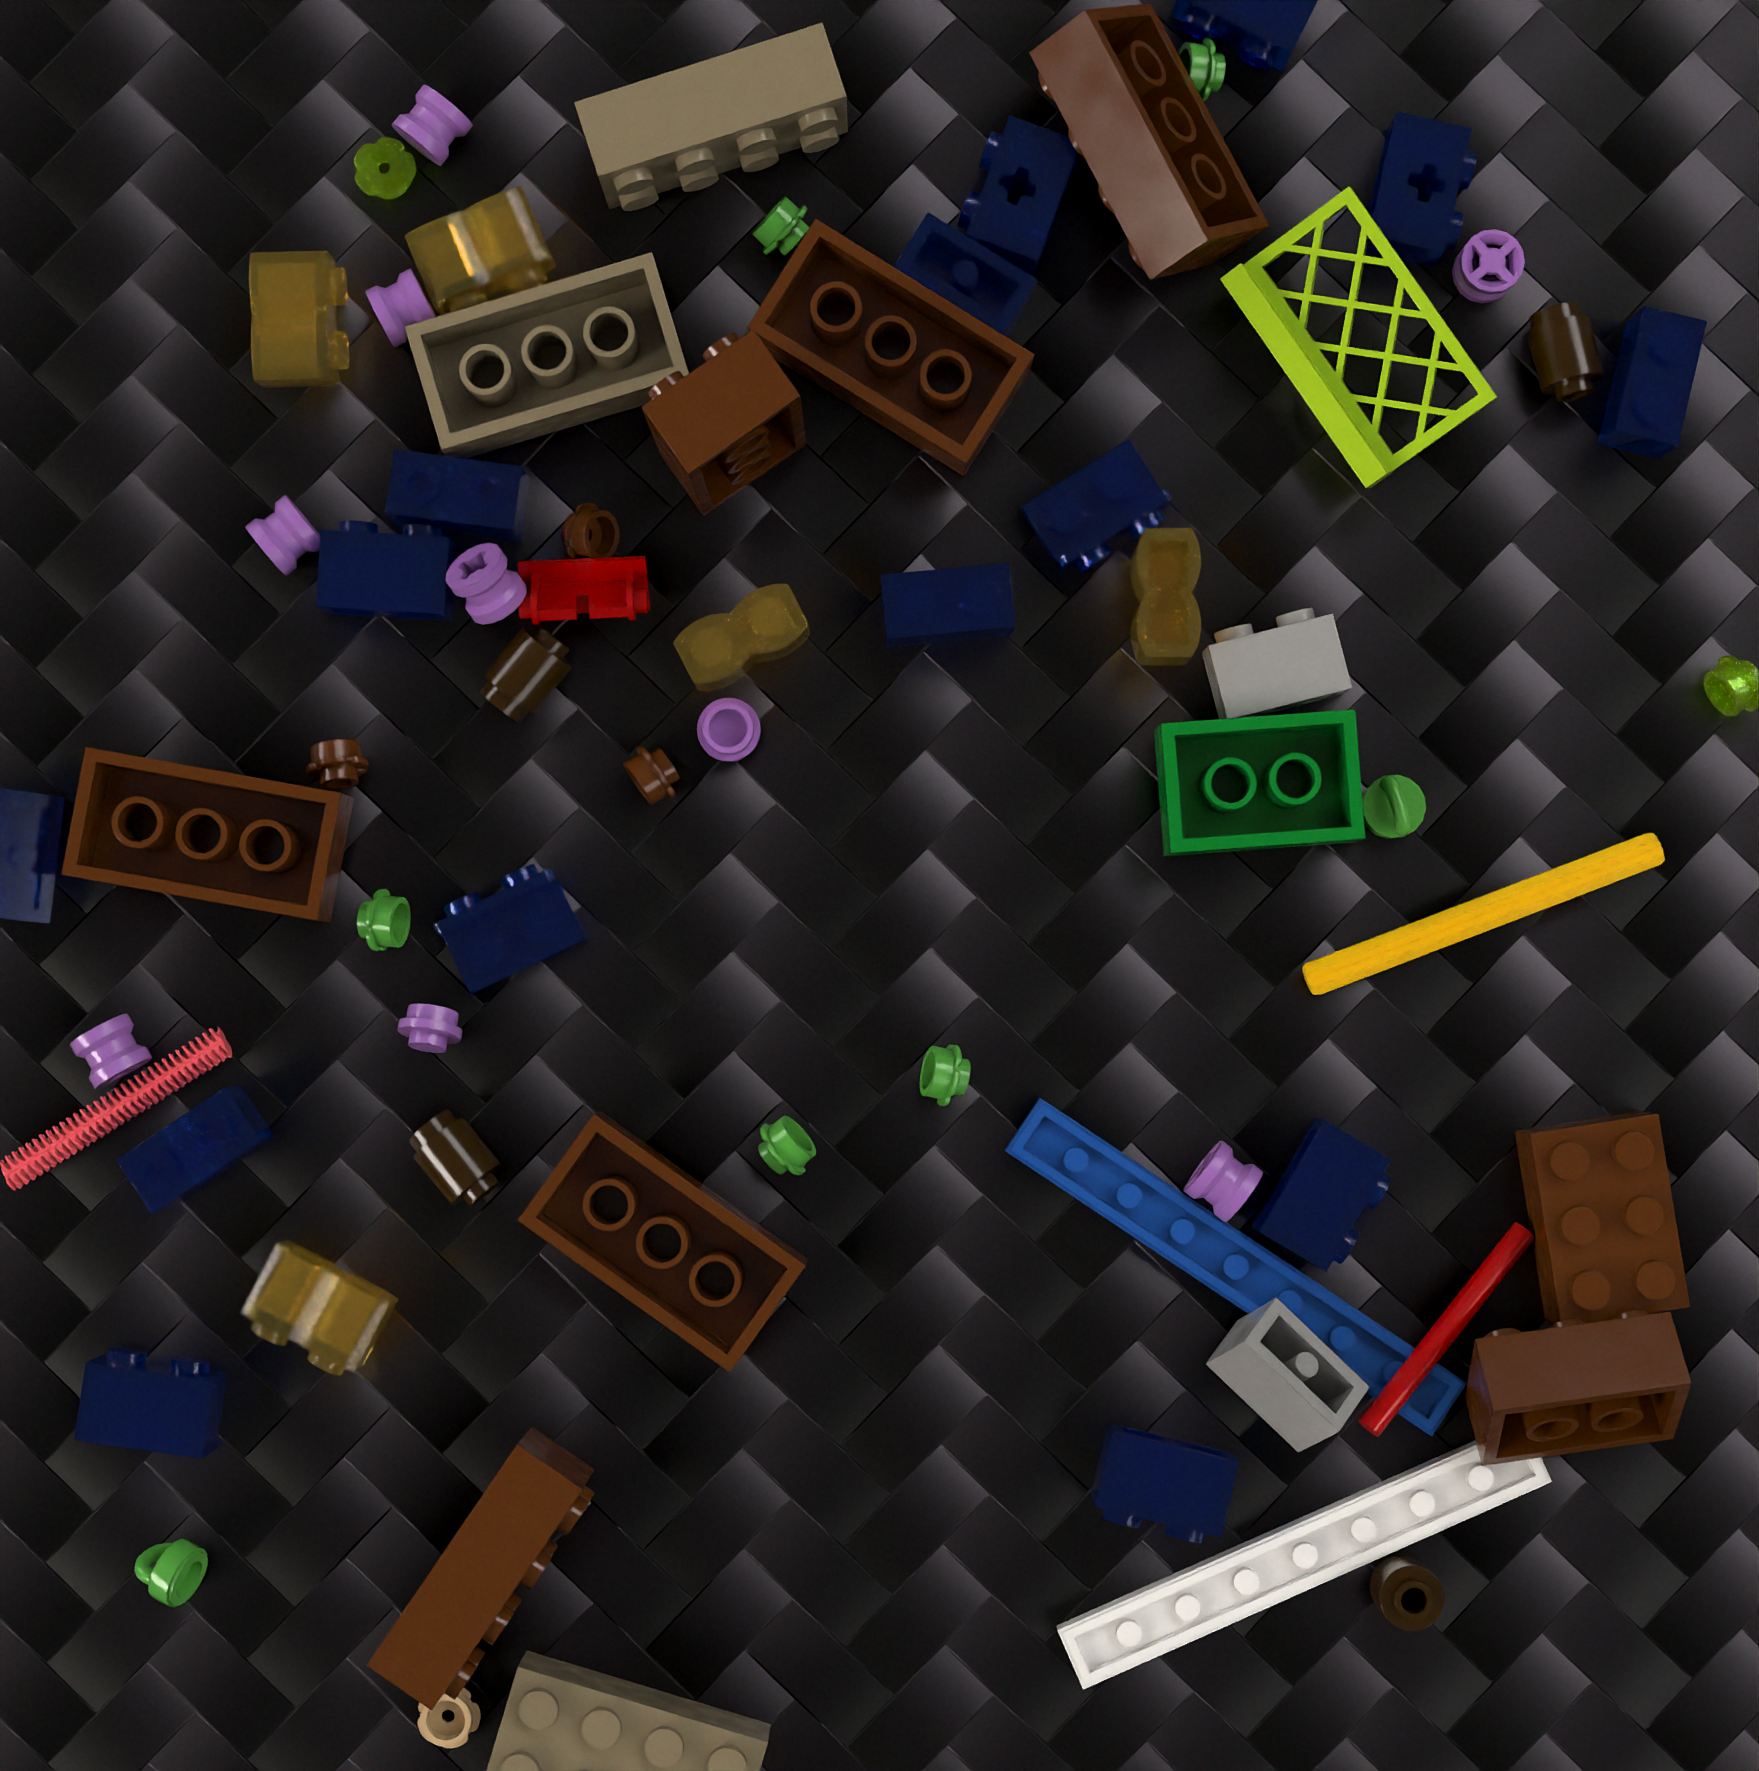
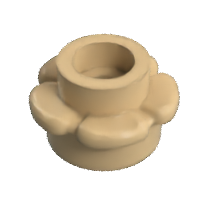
M466 1688L462 1689L455 1700L444 1693L433 1710L419 1702L418 1709L421 1712L417 1722L419 1731L427 1741L437 1746L457 1748L468 1741L470 1732L477 1730L481 1719L479 1705L471 1701V1693ZM445 1710L453 1711L455 1717L452 1721H446L443 1718Z

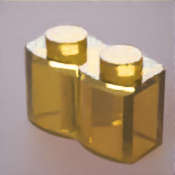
M522 187L510 189L486 198L464 211L431 221L405 235L431 302L440 315L488 302L487 297L500 290L510 288L514 294L538 287L546 282L547 277L545 273L557 267L529 198Z
M327 250L250 253L251 357L254 381L262 388L338 385L339 369H348L349 367L348 336L345 330L337 331L336 324L337 306H346L348 297L347 278L344 267H335V260Z
M1146 528L1134 549L1131 559V582L1134 593L1140 603L1134 612L1131 623V644L1139 665H1185L1193 656L1198 646L1201 633V617L1192 591L1199 578L1201 554L1197 537L1192 528Z
M783 583L761 587L745 596L731 613L712 614L691 623L677 636L673 644L698 691H711L726 687L740 679L754 662L773 661L792 653L808 638L810 628L789 585Z
M284 1240L276 1243L241 1313L254 1321L251 1330L258 1336L283 1346L286 1345L288 1339L295 1341L310 1351L307 1357L309 1362L326 1372L340 1376L345 1369L356 1372L364 1366L398 1298L377 1285L341 1269L324 1257L289 1240Z

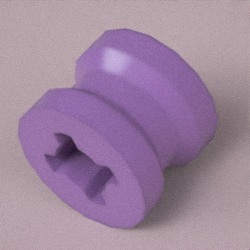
M424 84L415 95L416 105L410 113L400 114L392 123V126L416 150L435 164L441 166L449 156L448 146L455 137H464L473 125L451 102Z
M1497 229L1484 230L1471 237L1455 258L1452 268L1453 282L1459 293L1468 300L1481 304L1494 302L1503 297L1522 275L1525 264L1523 249L1517 239L1509 233ZM1485 274H1487V275H1495V278H1494V277L1488 278V277H1483V276H1484Z
M411 268L400 273L396 283L386 288L376 285L365 291L376 316L394 348L407 342L408 337L405 326L436 317Z
M286 495L275 502L274 512L267 518H255L245 526L264 553L286 576L297 568V559L307 551L317 552L326 545L320 534Z
M483 543L468 549L457 557L446 572L445 581L456 596L466 598V610L475 623L482 625L495 623L514 612L522 603L527 592V586L518 573L506 569L507 558L497 544Z
M128 1014L119 1015L94 1027L70 1044L75 1055L85 1058L90 1066L89 1080L94 1089H100L129 1075L152 1059L147 1047L138 1045L131 1032L134 1024Z
M1219 1141L1195 1169L1183 1191L1193 1199H1205L1213 1205L1214 1215L1223 1222H1227L1251 1195L1259 1183L1263 1171L1254 1164L1243 1165L1233 1157V1149L1225 1142Z

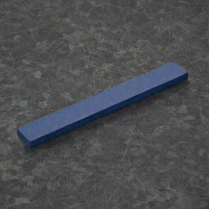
M1040 1097L1005 1148L1007 1153L1249 1314L1277 1298L1369 1386L1366 1393L1374 1398L1378 1396L1415 1349L1227 1222H1223L1199 1203ZM1437 1363L1397 1414L1432 1436L1467 1383Z

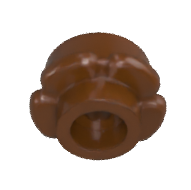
M593 503L579 504L575 509L576 513L568 515L561 531L562 542L569 558L612 557L617 550L620 539V530L616 518L609 511L598 510L597 505Z
M347 739L329 740L315 744L310 748L311 763L305 767L307 776L314 777L320 781L321 788L326 790H343L352 788L359 783L358 777L367 772L369 761L362 757V749L359 742Z
M638 746L636 748L638 754L623 764L632 781L652 806L666 796L673 800L676 795L671 785L680 779L676 769L660 748L649 753L643 746Z

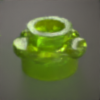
M381 137L374 144H364L357 151L354 158V165L358 171L355 174V181L359 188L369 196L375 195L385 200L397 198L405 193L416 174V163L413 155L404 151L402 142L391 137ZM381 163H388L390 165L387 173L379 172L378 167Z
M1730 655L1720 657L1718 659L1719 664L1715 665L1713 670L1706 673L1703 679L1706 695L1712 705L1719 712L1730 717L1737 715L1745 709L1749 712L1758 709V669L1751 662L1744 659L1738 660Z

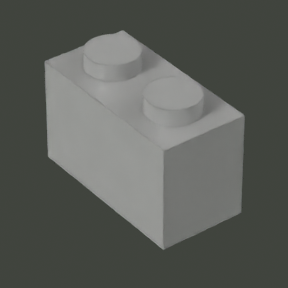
M1306 608L1276 617L1278 628L1253 633L1251 624H1243L1214 633L1216 643L1208 645L1203 650L1202 656L1219 719L1256 717L1342 695L1352 689L1333 614L1315 618L1313 608Z
M1277 1298L1237 1320L1206 1363L1214 1373L1297 1452L1338 1433L1369 1389V1386Z

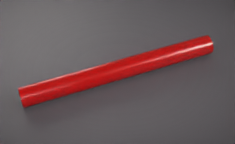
M1516 1222L1513 1223L1360 1417L1358 1422L1366 1430L1377 1437L1382 1434L1533 1242L1535 1237L1528 1229Z

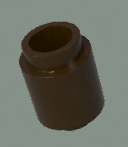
M1561 303L1532 314L1529 317L1532 330L1527 333V338L1542 394H1555L1557 402H1569L1594 393L1593 383L1604 377V371L1590 318L1587 315H1582L1579 303Z
M539 626L534 634L521 628L486 672L485 677L488 681L480 690V693L499 710L520 723L528 712L536 714L571 670L572 666L563 659L570 649L542 626Z
M449 1109L444 1110L429 1120L408 1141L417 1152L413 1159L451 1205H455L464 1199L468 1206L472 1207L491 1193L500 1183L494 1174L500 1169L502 1164L463 1117L456 1119Z
M1394 1555L1379 1563L1372 1573L1370 1579L1372 1600L1385 1618L1395 1627L1405 1631H1420L1431 1626L1441 1615L1445 1602L1443 1587L1439 1579L1417 1558L1409 1555ZM1418 1588L1416 1594L1409 1601L1401 1603L1402 1595L1406 1590Z

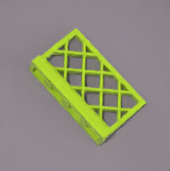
M1350 186L1245 264L1240 263L1220 278L1365 488L1374 487L1391 475L1394 470L1498 398ZM1348 207L1361 225L1357 254L1321 249L1325 223ZM1315 231L1312 248L1296 245ZM1369 238L1383 258L1365 256ZM1285 252L1310 255L1304 293L1278 289L1264 268ZM1319 257L1355 262L1348 300L1313 295ZM1364 263L1390 267L1398 278L1393 307L1357 301ZM1405 290L1420 311L1402 308ZM1285 298L1302 300L1299 317ZM1311 302L1347 307L1340 345L1315 342L1307 330ZM1356 309L1392 314L1385 352L1349 347ZM1400 316L1426 319L1435 331L1430 359L1394 354ZM1442 343L1457 364L1439 361ZM1322 350L1339 352L1336 370ZM1348 354L1383 359L1377 398L1352 394L1343 382ZM1392 361L1429 367L1422 405L1385 399ZM1437 368L1463 372L1478 393L1477 396L1457 410L1430 406ZM1358 402L1375 405L1372 422ZM1384 406L1420 412L1415 440L1395 454H1393L1379 434ZM1429 413L1447 416L1426 431Z

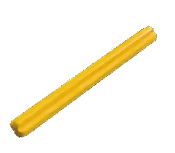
M1654 833L1642 834L1307 962L1302 967L1304 979L1313 995H1322L1659 866L1665 861L1663 848Z

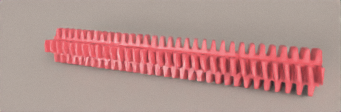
M219 1027L217 1032L211 1028L208 1029L211 1036L203 1032V1041L200 1037H195L198 1044L195 1045L193 1041H189L190 1049L184 1045L181 1046L184 1053L176 1049V1058L173 1054H168L171 1061L168 1062L166 1058H162L163 1066L155 1062L156 1070L150 1066L147 1067L150 1074L142 1070V1079L139 1075H134L137 1082L134 1083L132 1079H128L129 1087L123 1083L120 1084L123 1091H120L119 1088H114L115 1096L112 1092H107L110 1099L107 1100L105 1096H101L102 1104L94 1100L93 1103L96 1107L93 1108L92 1105H86L89 1112H86L85 1109H80L81 1117L78 1113H73L72 1115L76 1120L73 1121L71 1117H67L66 1120L69 1124L66 1125L65 1122H59L62 1129L59 1130L58 1126H53L54 1134L51 1130H46L47 1138L44 1134L38 1135L41 1142L33 1138V1147L31 1143H25L28 1150H25L24 1147H19L20 1155L17 1151L11 1152L14 1159L10 1155H6L7 1163L5 1164L4 1160H0V1166L7 1185L14 1191L16 1187L21 1189L23 1183L27 1185L30 1179L34 1181L37 1175L42 1176L43 1170L48 1172L50 1166L55 1168L57 1162L63 1163L64 1158L69 1159L71 1154L75 1155L78 1151L77 1149L82 1151L84 1145L88 1147L91 1141L95 1143L98 1137L103 1138L105 1132L107 1134L110 1133L111 1128L117 1129L118 1124L122 1126L125 1120L130 1121L132 1115L136 1117L139 1111L143 1113L146 1107L148 1109L151 1108L152 1103L156 1105L159 1099L164 1100L166 1094L170 1096L173 1090L176 1092L180 1086L183 1088L186 1082L191 1083L193 1077L197 1079L200 1073L204 1075L207 1069L210 1071L214 1065L218 1066L220 1061L224 1062L227 1057L231 1058L232 1049L223 1031Z

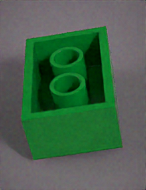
M1355 709L1161 723L1154 730L1164 856L1354 843L1365 839Z

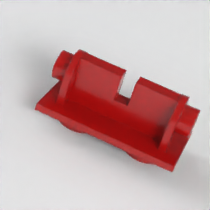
M646 556L518 561L519 576L527 586L526 596L518 606L520 619L532 618L533 625H539L541 621L575 620L579 613H589L590 619L628 617L629 621L636 620V614H646L651 610Z

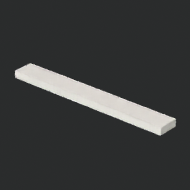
M1474 1440L1056 1625V1628L1083 1689H1086L1552 1482L1542 1458L1482 1466L1477 1443Z

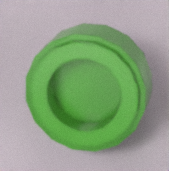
M1401 775L1383 776L1370 783L1362 794L1364 824L1377 836L1387 839L1401 838L1415 831L1423 821L1426 812L1425 796L1420 787L1410 778Z
M179 1539L173 1543L156 1544L145 1550L137 1558L134 1571L137 1578L148 1585V1592L151 1597L169 1607H176L185 1603L199 1587L208 1565L207 1553L205 1549L187 1539Z

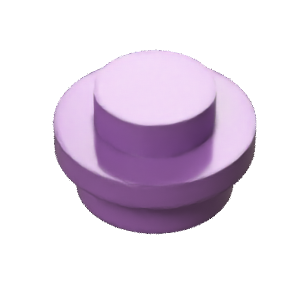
M722 698L712 702L703 710L697 724V735L701 746L710 756L720 761L733 762L747 757L756 748L761 735V726L756 712L750 705L736 698Z
M431 1004L409 1005L407 1016L399 1020L397 1029L400 1034L409 1037V1047L432 1053L446 1052L447 1044L459 1043L463 1032L457 1026L459 1014L456 1011Z

